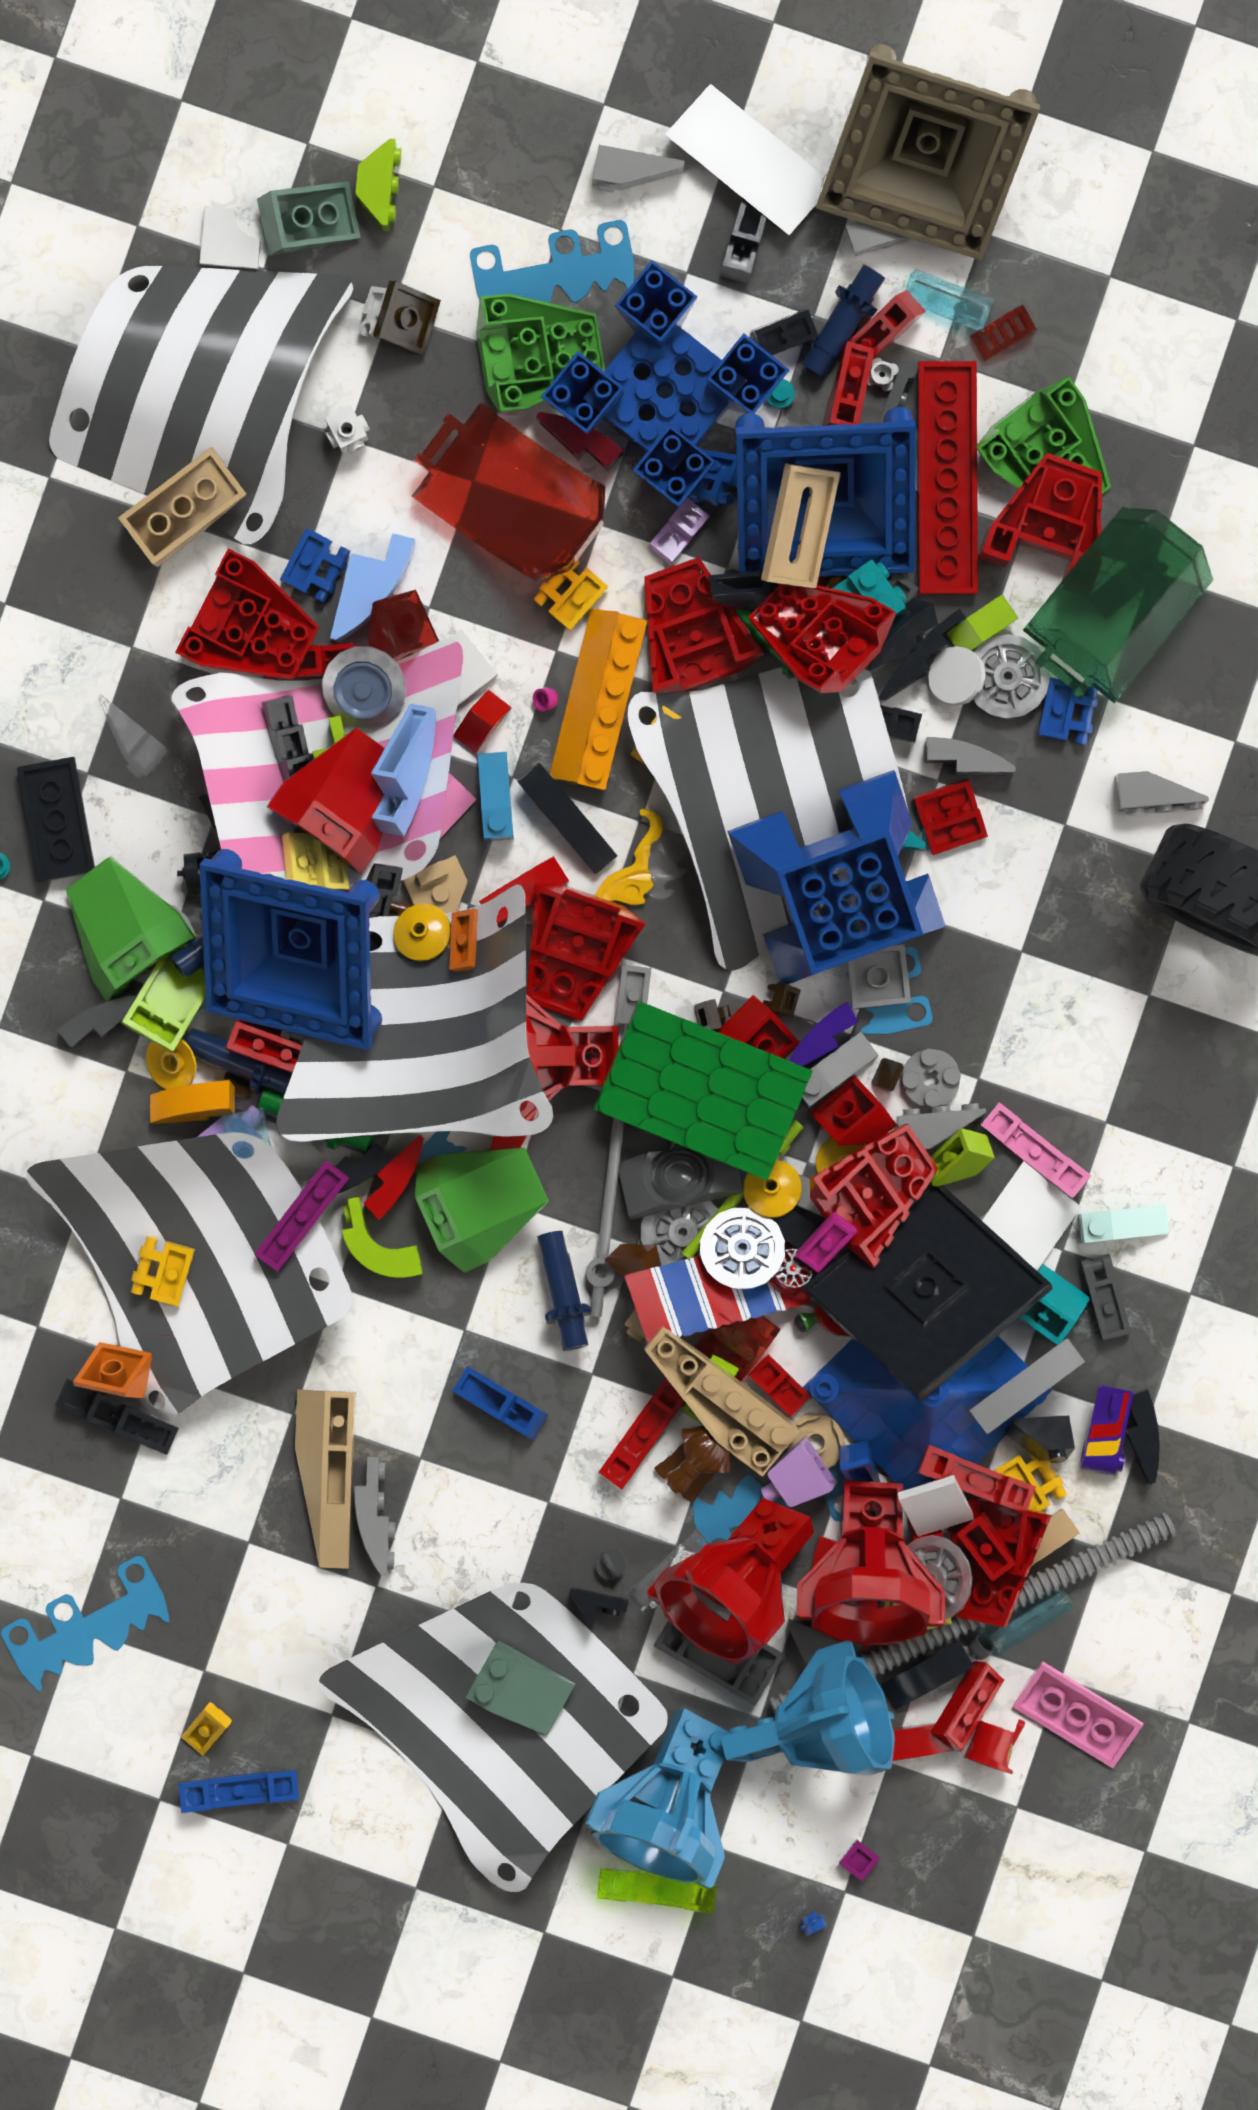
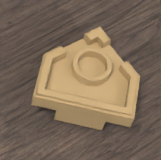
M456 855L434 863L412 877L403 880L414 905H434L444 913L458 911L468 884Z

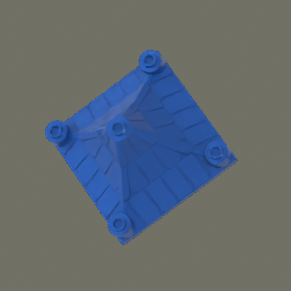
M895 407L888 410L884 416V423L765 428L764 420L757 414L748 413L737 419L735 433L739 573L763 571L785 463L840 472L819 576L850 575L871 559H873L875 564L882 562L889 573L915 572L916 423L908 409ZM809 487L803 490L789 556L790 563L796 559L798 545L801 543L800 535L808 497L811 496Z
M229 849L219 850L212 860L204 858L200 863L206 1012L369 1050L373 1045V1034L382 1024L383 1020L380 1011L371 1005L369 913L380 898L377 887L367 880H359L354 883L348 892L322 886L309 885L291 879L287 880L269 874H261L242 869L241 858Z
M999 1336L993 1339L920 1402L853 1338L803 1386L813 1399L856 1443L868 1440L874 1461L895 1483L903 1484V1491L936 1481L917 1473L927 1445L978 1464L1006 1436L1005 1429L1013 1418H1024L1037 1405L1044 1402L1047 1395L1052 1391L1048 1389L989 1434L984 1431L969 1410L1028 1367Z

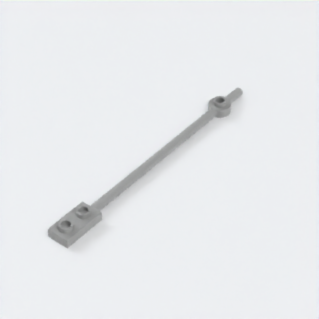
M622 965L616 1023L624 1024L623 1035L637 1001L646 1004L648 1002L652 968ZM613 1118L597 1258L592 1260L586 1269L587 1279L593 1285L592 1313L590 1316L597 1317L602 1316L605 1286L609 1285L615 1277V1269L605 1262V1259L609 1256L624 1122ZM604 1267L607 1272L604 1278L596 1277V1268Z

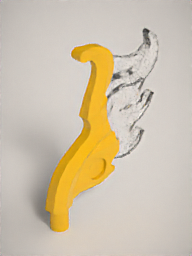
M641 809L639 814L648 818L650 828L634 852L635 863L608 876L599 886L595 896L608 901H619L629 905L645 904L644 894L655 899L670 897L675 891L673 889L666 891L664 884L682 877L688 870L687 867L683 869H678L677 867L678 861L683 856L690 854L684 836L676 835L663 825L660 816L655 812Z

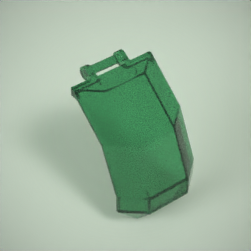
M1122 507L1023 629L1026 634L1045 648L1034 663L1040 668L1045 667L1075 691L1073 694L1079 699L1082 698L1090 686H1093L1111 702L1115 703L1214 580L1203 546L1158 510ZM1051 655H1056L1059 659H1061L1079 675L1085 678V680L1083 682L1078 680L1075 676H1073L1070 672H1068L1065 668H1063L1060 664L1051 658Z

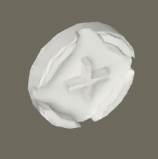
M959 646L947 648L939 653L932 662L928 675L929 686L933 694L941 701L957 706L973 700L977 692L980 693L986 677L984 663L978 655L968 648Z

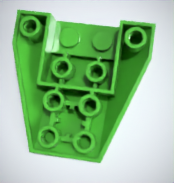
M509 293L480 297L476 335L485 389L498 412L525 410L545 401L541 398L542 394L577 351L602 371H605L596 313Z
M1069 376L1036 391L992 425L975 447L990 469L1017 489L1021 487L1046 453L1102 472V494L1111 488L1086 399Z
M112 857L106 858L66 889L91 979L105 1001L115 999L131 987L129 984L131 980L163 956L175 954L195 938L177 910Z
M525 1147L445 1153L417 1165L416 1201L439 1252L464 1273L491 1261L549 1202Z

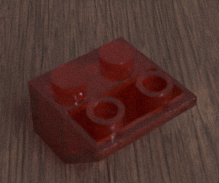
M720 1313L719 1315L731 1323V1325L723 1324L716 1329L708 1328L694 1348L709 1359L714 1354L736 1366L739 1370L735 1378L742 1382L781 1329L763 1315L758 1318L749 1317L746 1321H735L733 1323Z

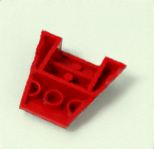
M700 557L644 576L653 693L685 692L739 673L764 655V652L756 643L734 608L712 600L709 585V575L711 574Z
M536 883L527 995L541 1007L582 1020L646 925V922L622 905L575 888Z
M903 1124L810 1177V1199L825 1220L833 1212H836L857 1228V1233L845 1246L869 1266L875 1268L880 1260L878 1256L884 1247L890 1245L894 1239L893 1233L900 1222L906 1220L910 1214L909 1208L915 1200H919L937 1172L938 1167L909 1124Z
M965 1497L973 1512L974 1519L983 1512L1002 1536L1016 1565L992 1582L957 1535L958 1531L972 1520L948 1527V1532H951V1541L961 1548L968 1559L973 1577L971 1595L963 1609L953 1617L1007 1627L1052 1515L1032 1509L1023 1510L1022 1514L990 1501Z

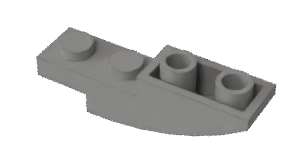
M368 1456L366 1485L354 1486L356 1517L363 1543L372 1563L381 1576H387L388 1570L394 1569L395 1553L389 1552V1540H395V1522H390V1515H378L379 1510H384L385 1493L379 1492V1481L385 1480L386 1465L385 1463H380V1456Z

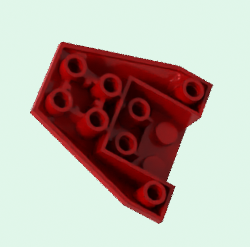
M228 548L215 572L216 579L191 628L187 627L175 653L203 667L294 679L320 627L253 560Z
M780 584L748 617L749 621L799 681L819 693L844 691L881 652L896 614L894 610L870 597L818 585L816 588Z
M354 728L285 780L266 807L289 824L298 825L338 854L337 859L361 875L378 851L383 833L379 831L373 822L372 816L381 802L384 793L371 773L385 748L358 728Z

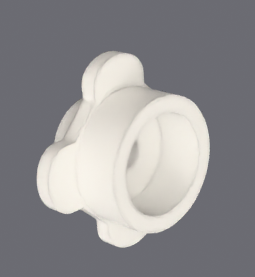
M875 358L872 360L868 385H877L882 387L883 391H890L893 386V378L898 374L899 368L894 363L890 364L882 361L880 358ZM884 372L885 376L880 377L879 373Z

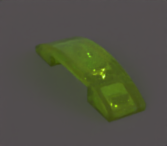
M600 1868L597 1898L678 1907L690 1911L714 1914L718 1883H714L712 1888L707 1889L697 1883L685 1884L648 1872Z

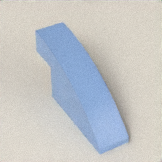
M392 533L385 561L351 553L330 636L332 642L339 643L362 628L391 598L411 561L416 545L414 538Z
M409 704L371 773L384 793L381 802L372 816V820L380 832L405 836L413 820L431 763L436 726V711L434 708Z

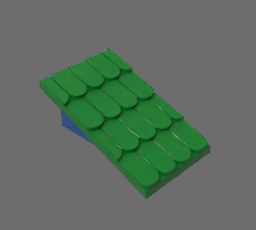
M637 1001L593 1110L768 1181L813 1071L649 1004Z

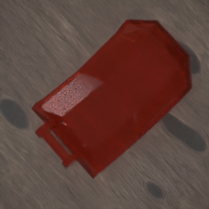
M479 403L465 424H462L457 418L447 413L443 419L444 424L424 451L421 454L418 453L413 459L428 474L411 497L471 541L534 581L569 572L604 525L606 486L591 479L542 448L482 403ZM455 430L458 435L436 465L431 462L432 458L451 432Z

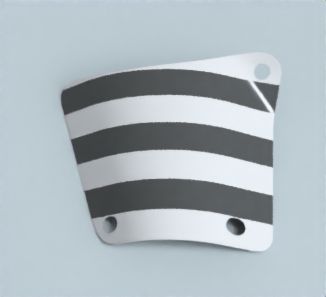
M142 266L124 272L111 283L100 299L80 340L67 374L49 437L50 448L54 455L64 462L144 495H149L212 447L247 494L212 525L242 544L257 542L270 529L283 499L288 435L304 377L323 334L335 315L350 298L353 291L352 282L346 277L334 274L172 266ZM137 275L146 276L149 279L148 287L141 292L131 291L128 288V282L132 277ZM77 408L84 409L90 419L88 427L81 432L72 429L69 422L72 411ZM252 513H259L263 518V523L258 530L251 532L246 526L247 518Z
M780 667L703 690L670 693L640 692L630 701L628 706V722L637 751L666 795L679 822L705 898L714 953L719 965L726 970H737L747 965L768 949L763 937L764 933L792 923L783 896L745 884L727 831L780 811L784 812L799 848L851 830L839 790L892 770L896 772L907 806L902 781L872 674L866 669L855 678L859 683V690L852 697L843 696L840 692L819 693L799 681L796 677L788 679L782 674L783 669ZM663 705L682 718L673 719L664 714ZM648 706L656 712L657 720L653 725H644L640 722L638 716L640 708ZM843 867L837 868L833 874L840 873ZM824 904L817 905L814 910L821 909Z
M517 884L489 902L469 908L478 910L475 968L468 971L454 972L449 970L450 942L447 948L434 959L414 961L405 957L396 947L393 937L394 926L399 916L369 918V931L378 933L382 938V945L378 949L370 951L371 1005L375 1006L382 1014V1024L373 1034V1045L369 1050L310 1036L305 1037L277 1115L276 1125L280 1135L289 1141L298 1142L362 1135L465 1131L508 1137L534 1135L549 1127L553 1119L552 1106L543 1092L531 1063L526 1040L525 892L521 885ZM502 907H506L508 910L507 922L502 928H499L496 922L497 915ZM452 912L445 913L451 924ZM423 925L418 926L415 933L421 934L425 927ZM524 1101H530L537 1107L539 1116L534 1121H527L522 1117L520 1105Z
M239 1132L214 1134L44 1161L32 1165L26 1172V1180L30 1186L49 1202L67 1222L92 1262L108 1297L116 1322L120 1346L152 1353L145 1398L138 1399L145 1409L158 1419L172 1420L212 1389L339 1321L350 1311L353 1296L349 1284L319 1219L278 1272L254 1255V1252L302 1191L281 1158L260 1138ZM239 1141L248 1142L254 1148L253 1156L246 1159L237 1157L232 1151L233 1144ZM147 1235L158 1238L155 1247L158 1251L163 1252L166 1241L195 1249L178 1307L150 1299L153 1287L145 1285L142 1295L131 1292L134 1282L131 1278L133 1271H137L141 1257L138 1253L140 1246H144ZM152 1260L148 1272L149 1275L156 1277L160 1262ZM318 1267L326 1270L329 1275V1285L323 1291H316L309 1282L311 1271ZM154 1390L161 1392L165 1398V1406L161 1409L154 1407L149 1401V1394Z
M509 1583L493 1589L330 1667L319 1679L320 1690L327 1698L346 1708L367 1723L404 1758L444 1809L464 1851L473 1865L490 1882L510 1892H520L526 1889L555 1844L592 1807L597 1793L612 1786L665 1731L668 1720L666 1709L660 1701L578 1618L544 1589L529 1583ZM517 1591L526 1593L531 1600L529 1607L525 1610L513 1609L508 1602L509 1596ZM498 1641L505 1643L575 1683L571 1694L548 1735L491 1713L466 1698L490 1652ZM628 1694L633 1695L639 1702L637 1714L630 1717L623 1715L618 1708L619 1699ZM509 1863L514 1867L516 1871L514 1880L506 1881L498 1875L497 1870L500 1864Z

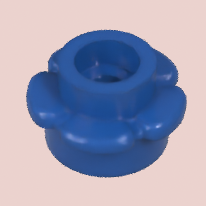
M815 1911L802 1918L801 1922L803 1925L799 1927V1930H803L807 1937L827 1926L823 1919L825 1915L818 1916Z

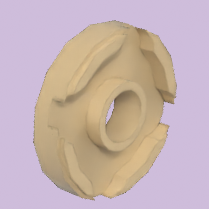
M818 1413L807 1414L797 1419L794 1423L800 1432L787 1446V1451L803 1437L809 1438L813 1434H819L824 1439V1445L822 1449L816 1452L828 1469L836 1465L840 1459V1447L845 1446L844 1434L838 1423L829 1416Z

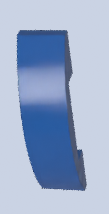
M296 1770L240 1774L178 1783L181 1813L265 1802L275 1803L299 1800Z

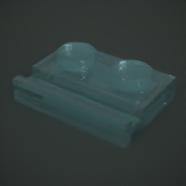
M264 1108L221 1116L224 1133L239 1132L253 1135L262 1139L271 1147ZM239 1141L232 1146L233 1153L239 1158H250L254 1154V1148L248 1142Z

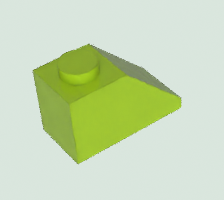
M960 1128L931 1156L938 1167L931 1180L932 1186L938 1187L979 1174L995 1159L987 1135Z

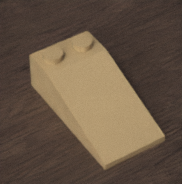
M211 447L118 517V519L154 566L159 567L182 550L247 494Z

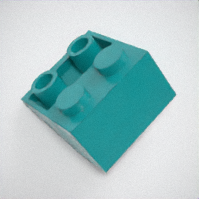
M1042 1264L1037 1271L1052 1284L1053 1289L1018 1319L1057 1346L1072 1329L1089 1302L1090 1297Z

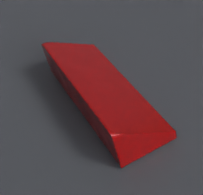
M972 1662L974 1667L967 1670L931 1730L935 1737L958 1752L963 1751L1004 1682V1679L986 1662Z

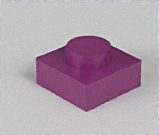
M856 1839L839 1860V1864L863 1881L880 1857Z

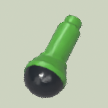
M801 1312L794 1319L795 1328L802 1333L808 1332L818 1323L815 1312Z

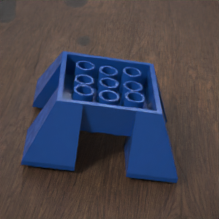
M651 260L615 304L616 309L635 332L632 338L605 371H602L577 351L542 394L541 398L586 434L605 422L645 453V456L636 465L633 472L679 508L716 462L698 447L728 409L743 414H755L786 376L789 369L744 333L722 360L681 328L698 296ZM679 364H687L691 368V372L686 376H681L676 373L675 368ZM639 368H645L650 372V376L646 380H639L634 376V372ZM662 386H667L672 389L673 394L669 398H661L658 396L657 390ZM685 404H690L695 408L696 412L694 415L686 417L680 413L679 409ZM643 409H650L654 412L655 416L650 421H643L639 418L638 414Z
M895 770L840 789L839 793L851 830L799 848L783 811L727 831L745 884L783 896L790 915L791 924L763 934L779 982L791 984L873 952L946 927L929 874L927 873L906 881L898 855L912 826V821ZM843 867L840 873L833 874L837 868ZM880 883L876 889H870L872 885ZM846 894H852L850 898L842 900ZM824 904L821 909L814 910L817 905ZM860 919L858 924L851 925L853 921Z

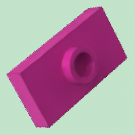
M833 1212L796 1251V1257L819 1273L857 1233V1228L836 1212Z

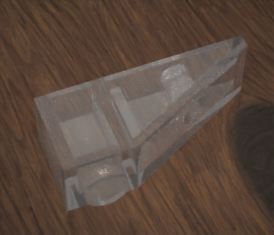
M100 694L97 699L123 758L129 763L126 768L139 779L142 775L150 779L171 752Z
M696 1529L636 1581L626 1593L644 1614L649 1612L660 1603L649 1599L647 1590L662 1572L685 1558L698 1554L705 1545L710 1543Z

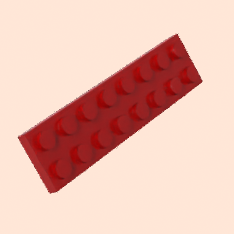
M918 361L919 595L978 594L977 449L975 448L977 446V361Z

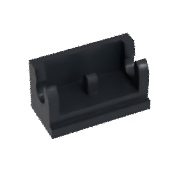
M803 309L751 330L758 345L771 355L819 337L809 309Z

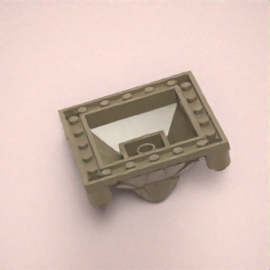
M878 44L873 46L867 53L866 66L829 170L822 179L821 191L815 208L982 261L1040 111V105L1037 104L1036 96L1027 89L1015 90L1010 96L1001 95L985 88H979L960 80L957 81L950 77L897 61L895 51L888 45Z

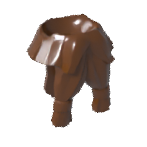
M705 1426L682 1428L681 1434L684 1443L671 1456L654 1468L663 1479L668 1478L667 1485L675 1494L681 1493L682 1497L690 1502L696 1500L698 1493L701 1492L704 1485L712 1479L716 1472L731 1473L732 1453L718 1444Z

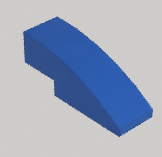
M469 1366L466 1367L453 1389L454 1393L533 1440L548 1417L547 1413Z

